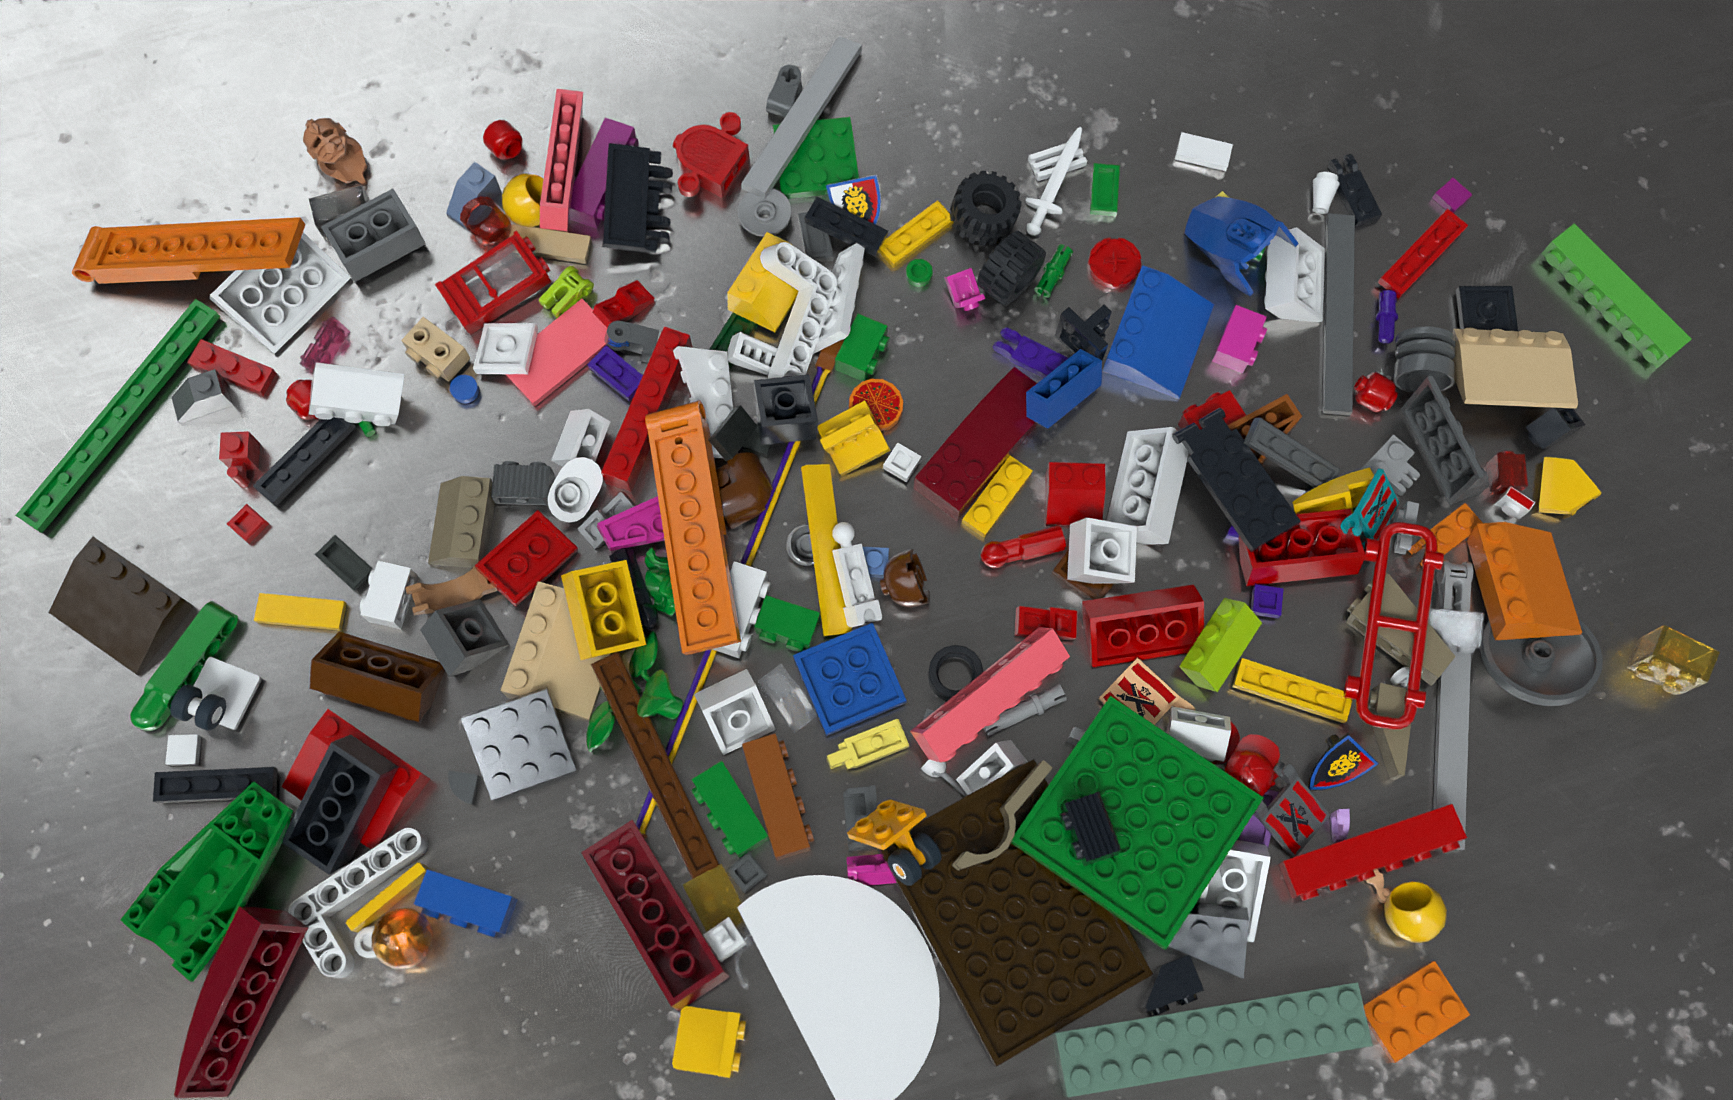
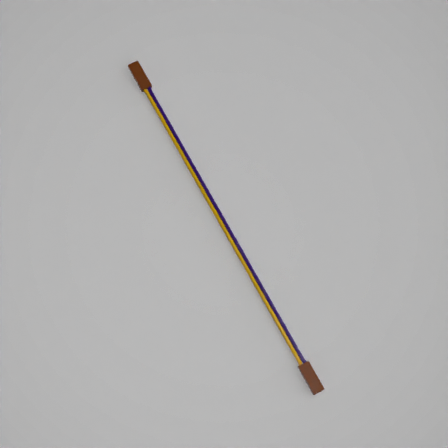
M845 339L822 349L815 364L817 373L811 385L815 404L829 373L832 374L834 370L835 358ZM801 441L788 442L772 482L773 490H771L770 499L765 505V510L758 517L740 562L741 564L750 567L752 565ZM710 649L704 652L665 749L671 764L697 703L694 694L703 688L717 653L715 650ZM650 790L636 821L637 827L646 840L648 837L646 835V828L656 805Z

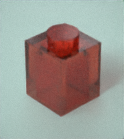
M1501 451L1487 463L1490 495H1502L1510 487L1521 493L1528 487L1525 454Z

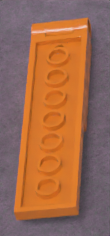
M301 217L106 228L94 226L88 232L72 269V274L81 281L93 282L95 279L98 284L194 280L198 279L200 272L290 268L306 224Z
M699 400L647 414L645 422L648 429L682 653L690 655L739 643L741 638L724 541L726 528L713 449L709 441V425L706 422L704 406Z

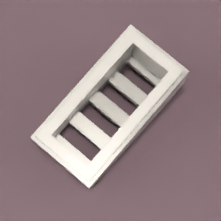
M739 332L731 338L727 352L728 362L768 375L771 369L769 366L771 357L776 355L778 348ZM751 349L754 350L752 359L749 358ZM762 352L765 353L763 363L759 362Z

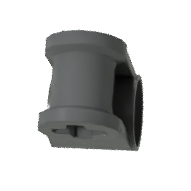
M785 65L779 70L773 89L770 91L767 99L766 112L786 117L802 92L801 72L798 67Z

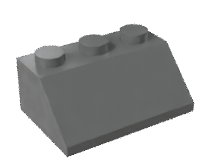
M394 189L321 226L354 282L426 244Z

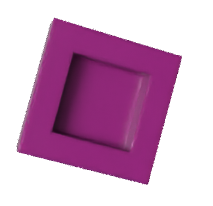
M1453 177L1434 194L1432 199L1445 210L1449 209L1455 213L1473 194Z

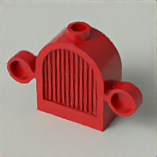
M724 113L720 118V129L710 125H696L675 137L673 148L676 149L679 168L682 173L678 179V188L683 196H695L699 192L700 187L723 198L750 158L748 144L733 137L741 130V120L736 113Z

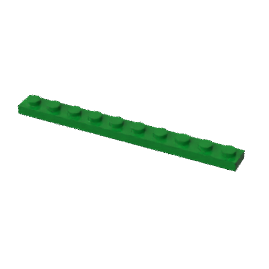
M195 299L15 516L40 533H43L221 316L210 307Z

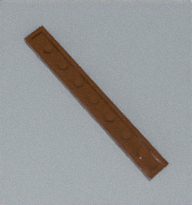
M619 652L592 663L591 667L691 879L720 866L649 716L643 718L638 715L637 706L640 696Z

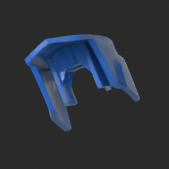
M1218 196L1194 207L1189 215L1185 234L1217 266L1226 281L1248 296H1251L1254 292L1239 269L1247 270L1249 266L1246 262L1255 258L1265 246H1269L1271 244L1270 241L1275 236L1282 238L1294 247L1299 244L1283 222L1273 218L1263 208L1246 201Z

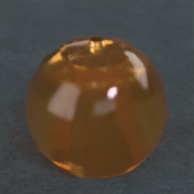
M400 908L386 913L378 920L371 935V947L379 962L397 970L409 969L424 961L433 945V929L425 915L412 908Z

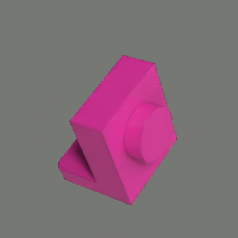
M972 268L944 277L955 308L963 307L964 311H968L980 306L978 301L985 299L984 293L980 294Z

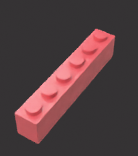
M556 90L540 201V228L568 230L583 115V92Z
M1039 627L910 732L929 760L946 762L956 755V750L959 747L975 740L981 729L997 722L1000 718L999 715L1003 711L1019 704L1021 701L1020 697L1028 691L1037 689L1042 684V679L1049 674L1059 671L1063 667L1062 663L1070 655L1053 628Z

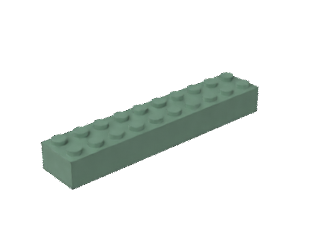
M1358 982L1052 1034L1063 1097L1067 1098L1373 1046Z

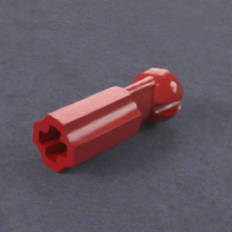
M1058 525L1022 534L1017 538L1002 542L991 541L982 548L981 559L986 566L996 569L1004 566L1005 563L1021 559L1028 560L1063 551L1066 547V541L1062 528Z

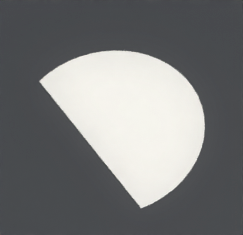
M809 875L790 878L768 886L745 900L737 908L835 1100H894L913 1081L923 1066L931 1049L939 1018L940 999L936 968L928 946L916 925L899 906L882 893L857 881L837 876Z

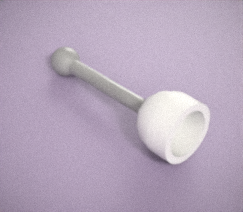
M928 760L921 767V770L930 777L937 778L942 776L962 796H967L963 788L946 773V762Z

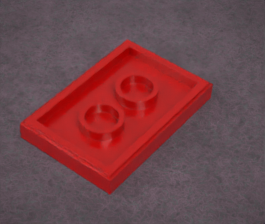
M537 510L475 565V569L516 607L536 589L538 582L543 583L578 551V547Z

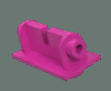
M881 854L847 857L848 879L867 886L896 883Z

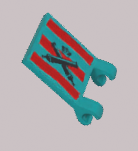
M1378 468L1354 513L1342 521L1340 526L1344 534H1347L1348 530L1353 527L1352 532L1354 536H1360L1363 531L1366 539L1378 540L1381 531L1389 524L1400 503L1383 469ZM1364 541V542L1362 543L1363 549H1364V547H1365V542H1366V541Z

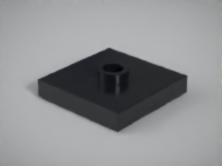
M1459 286L1456 289L1460 329L1518 331L1513 286Z

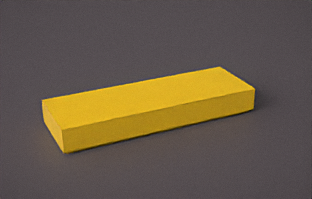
M937 200L887 237L879 253L894 268L951 226L954 221L950 220V213Z
M259 593L254 621L263 624L342 631L347 603L340 600Z
M417 862L346 920V924L351 931L359 932L370 926L421 884L427 869L430 870L427 865Z

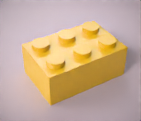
M627 560L575 570L561 575L580 660L646 645Z

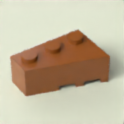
M1285 394L1231 423L1228 427L1231 431L1237 429L1245 440L1254 418H1262L1283 433L1289 435L1302 418V415L1288 394ZM1250 448L1262 465L1267 458Z

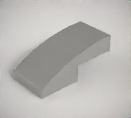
M621 491L605 508L596 510L578 530L591 546L597 550L606 544L597 528V523L637 505L625 492Z

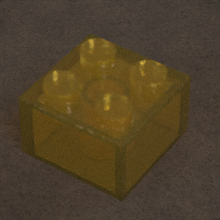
M1663 625L1638 639L1627 669L1635 672V675L1642 680L1653 681L1661 685L1666 692L1681 695L1708 683L1720 652Z

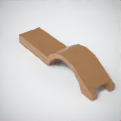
M475 566L469 572L454 580L438 584H423L420 582L405 587L407 595L412 594L416 606L412 608L414 615L434 613L435 610L478 600L485 594L498 591L475 569Z

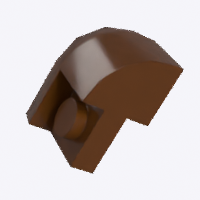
M754 453L736 454L727 461L728 464L716 470L723 515L732 529L762 513L770 499L771 490H773L769 476L759 457Z

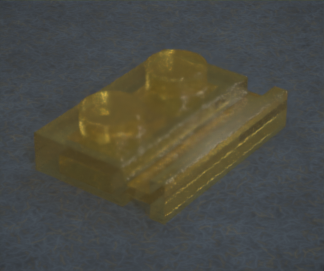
M722 864L683 884L706 933L728 917L735 926L744 921L737 908L742 903Z

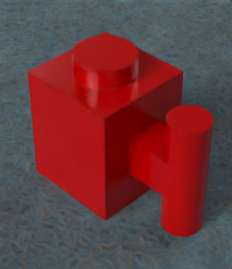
M249 431L223 432L220 435L219 460L228 467L227 475L241 488H246L250 484L249 479L246 477V470L259 469L260 442Z

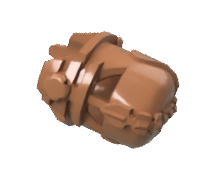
M312 118L307 120L303 143L307 147L306 150L310 156L318 161L319 168L326 175L343 181L346 184L357 181L365 186L367 181L363 174L368 166L358 141L349 137L342 125L331 118H319L315 121Z

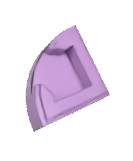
M1338 809L1330 814L1333 843L1346 840L1349 832V809Z

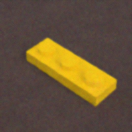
M1009 456L964 516L962 523L985 538L1032 475L1033 470L1012 456Z

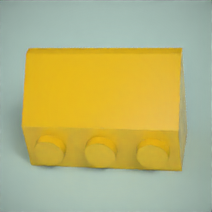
M766 232L727 292L729 311L776 333L794 304L799 291L763 267L760 259L763 249L787 242Z

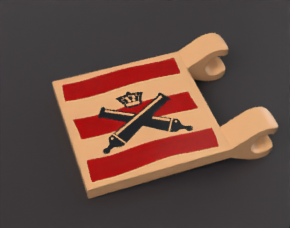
M1138 658L1098 699L1105 704L1108 698L1112 696L1154 725L1172 706L1196 711L1193 705L1181 698Z

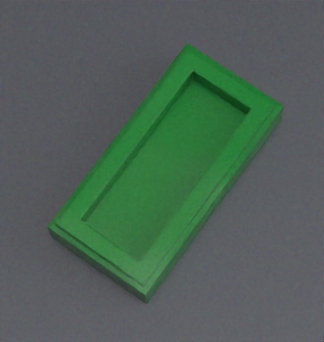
M1093 164L1090 200L1091 215L1116 217L1120 165Z

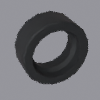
M951 645L944 647L930 661L928 672L930 687L938 697L945 701H948L960 690L948 689L941 683L938 672L944 661L956 657L968 662L973 673L971 682L984 672L979 657L974 651L965 646Z

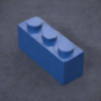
M1082 349L1073 354L1026 392L1027 417L1047 429L1050 428L1102 385V360Z
M427 869L414 905L422 907L421 914L438 919L440 914L451 917L449 920L451 924L466 928L468 923L479 926L477 932L495 937L496 932L506 933L518 899Z

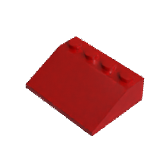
M327 709L308 734L282 788L302 801L330 743L348 735L354 736L399 766L360 841L369 849H373L387 839L430 778Z

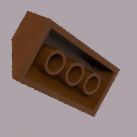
M339 631L312 658L309 689L339 697L352 703L375 708L378 711L401 716L407 720L419 722L432 706L445 669L439 661Z

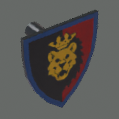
M1348 733L1342 738L1335 734L1331 735L1328 738V743L1331 747L1316 762L1310 775L1308 788L1310 790H1321L1344 785L1364 775L1379 763Z

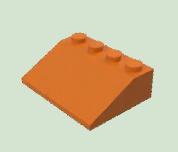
M1508 522L1476 524L1467 539V544L1494 639L1509 640L1580 635L1582 629L1552 533Z

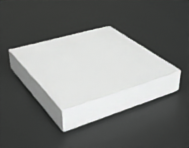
M484 323L473 366L475 373L528 374L539 330L536 323Z

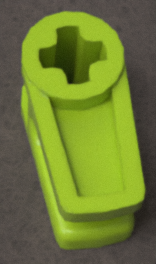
M574 266L567 267L539 298V303L547 310L556 304L551 310L556 319L579 300L587 298L593 290L594 283L579 275L578 269Z

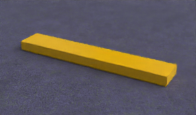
M830 464L805 465L801 467L823 635L846 634L852 631V627H849L846 622L843 610L846 606L832 552L833 550L840 549L841 545L832 536V530L838 522Z

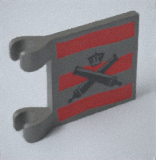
M1280 761L1274 767V772L1287 784L1268 807L1261 801L1253 815L1263 824L1288 855L1293 858L1301 852L1330 817V813L1299 778L1296 769L1292 765H1285Z

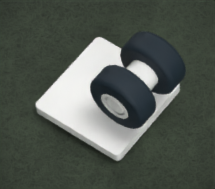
M209 657L194 686L190 684L184 685L175 694L170 708L171 715L181 721H188L195 716V725L207 731L215 729L218 724L236 730L262 678L256 674Z

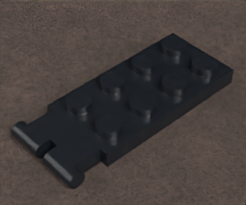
M1218 408L1199 419V424L1202 427L1201 430L1195 423H1192L1174 433L1172 437L1176 444L1183 443L1190 454L1187 459L1247 548L1250 552H1253L1294 528L1301 521L1249 446L1244 444V439L1237 429L1231 431L1223 420L1226 417L1223 409Z

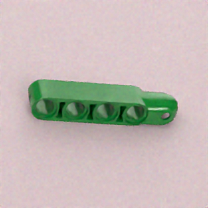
M210 601L203 606L145 685L143 695L137 701L130 714L131 722L136 728L143 731H153L165 723L171 714L170 708L175 694L182 686L187 684L193 686L207 659L216 655L235 629L239 618L236 614L225 609L215 601Z

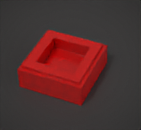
M246 504L227 525L250 544L269 523Z

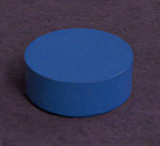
M459 375L452 380L450 392L457 402L467 404L477 398L479 386L473 377Z

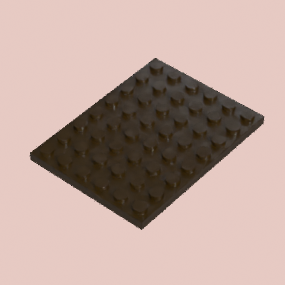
M1034 759L920 821L909 830L911 837L919 832L928 835L937 844L941 852V861L932 869H925L922 866V876L913 885L903 884L890 870L996 1067L1153 975L1124 921L1012 843L996 858L960 870H956L952 866L961 853L967 851L976 855L987 854L993 851L1001 842L1005 827L1000 807L1037 765ZM1045 778L1014 813L1016 820L1015 833L1048 787ZM895 843L885 850L879 849L888 868L889 855L899 848Z

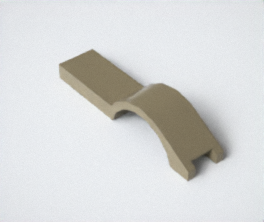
M1042 760L1000 807L1004 817L1005 831L997 847L987 854L976 855L967 851L961 853L952 864L956 870L996 858L1008 848L1015 834L1016 820L1014 813L1052 770V767L1046 761Z

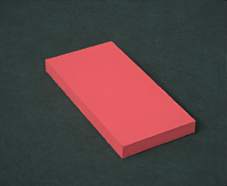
M581 299L537 334L528 374L504 375L535 407L586 366L606 346L605 334L607 327L593 314V309Z

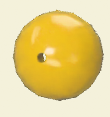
M529 173L520 174L513 177L504 187L502 194L503 210L509 219L517 225L524 227L540 225V201L544 180L542 177Z
M1407 882L1395 887L1388 895L1384 905V915L1388 926L1396 936L1409 942L1422 943L1435 938L1445 927L1447 909L1441 895L1434 888L1421 882Z

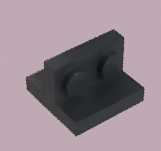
M1104 304L1084 321L1068 307L1060 315L1055 337L1073 354L1082 349L1103 361L1108 347V343L1104 340L1106 337L1105 331L1110 326L1109 319L1112 311Z

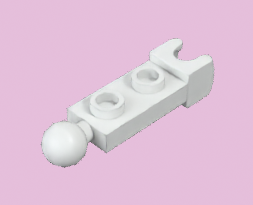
M840 522L834 526L832 536L841 545V548L832 552L846 606L843 610L847 625L855 627L863 625L865 622L879 621L882 619L879 601L875 600L862 544L852 546L851 541L855 536L853 526L847 522Z

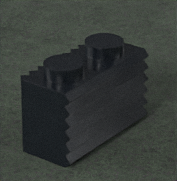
M1099 792L1064 803L1060 819L1064 830L1071 831L1074 842L1070 844L1076 860L1081 859L1083 866H1087L1119 855L1121 847Z

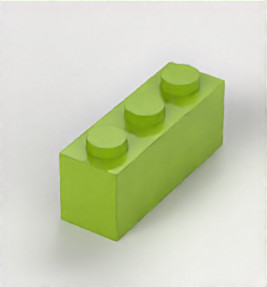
M1224 598L1179 667L1196 686L1218 692L1262 622L1245 602Z

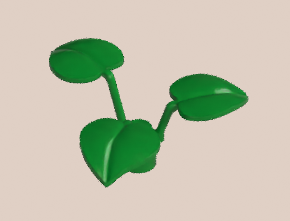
M652 631L645 637L646 645L635 648L629 663L630 675L638 677L641 674L642 678L647 681L645 691L637 706V712L643 718L660 714L673 720L679 715L683 700L673 694L668 674L665 671L658 670L651 677L648 675L647 669L651 668L654 664L658 650L656 632ZM608 701L603 702L596 708L588 723L586 742L587 748L591 753L593 749L598 748L608 738L614 725V714Z

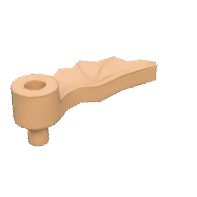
M1375 870L1376 876L1367 879L1366 882L1375 887L1377 900L1385 903L1391 891L1384 888L1383 874Z

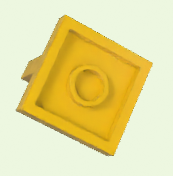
M866 401L817 426L822 437L820 441L825 451L831 455L841 476L891 451Z

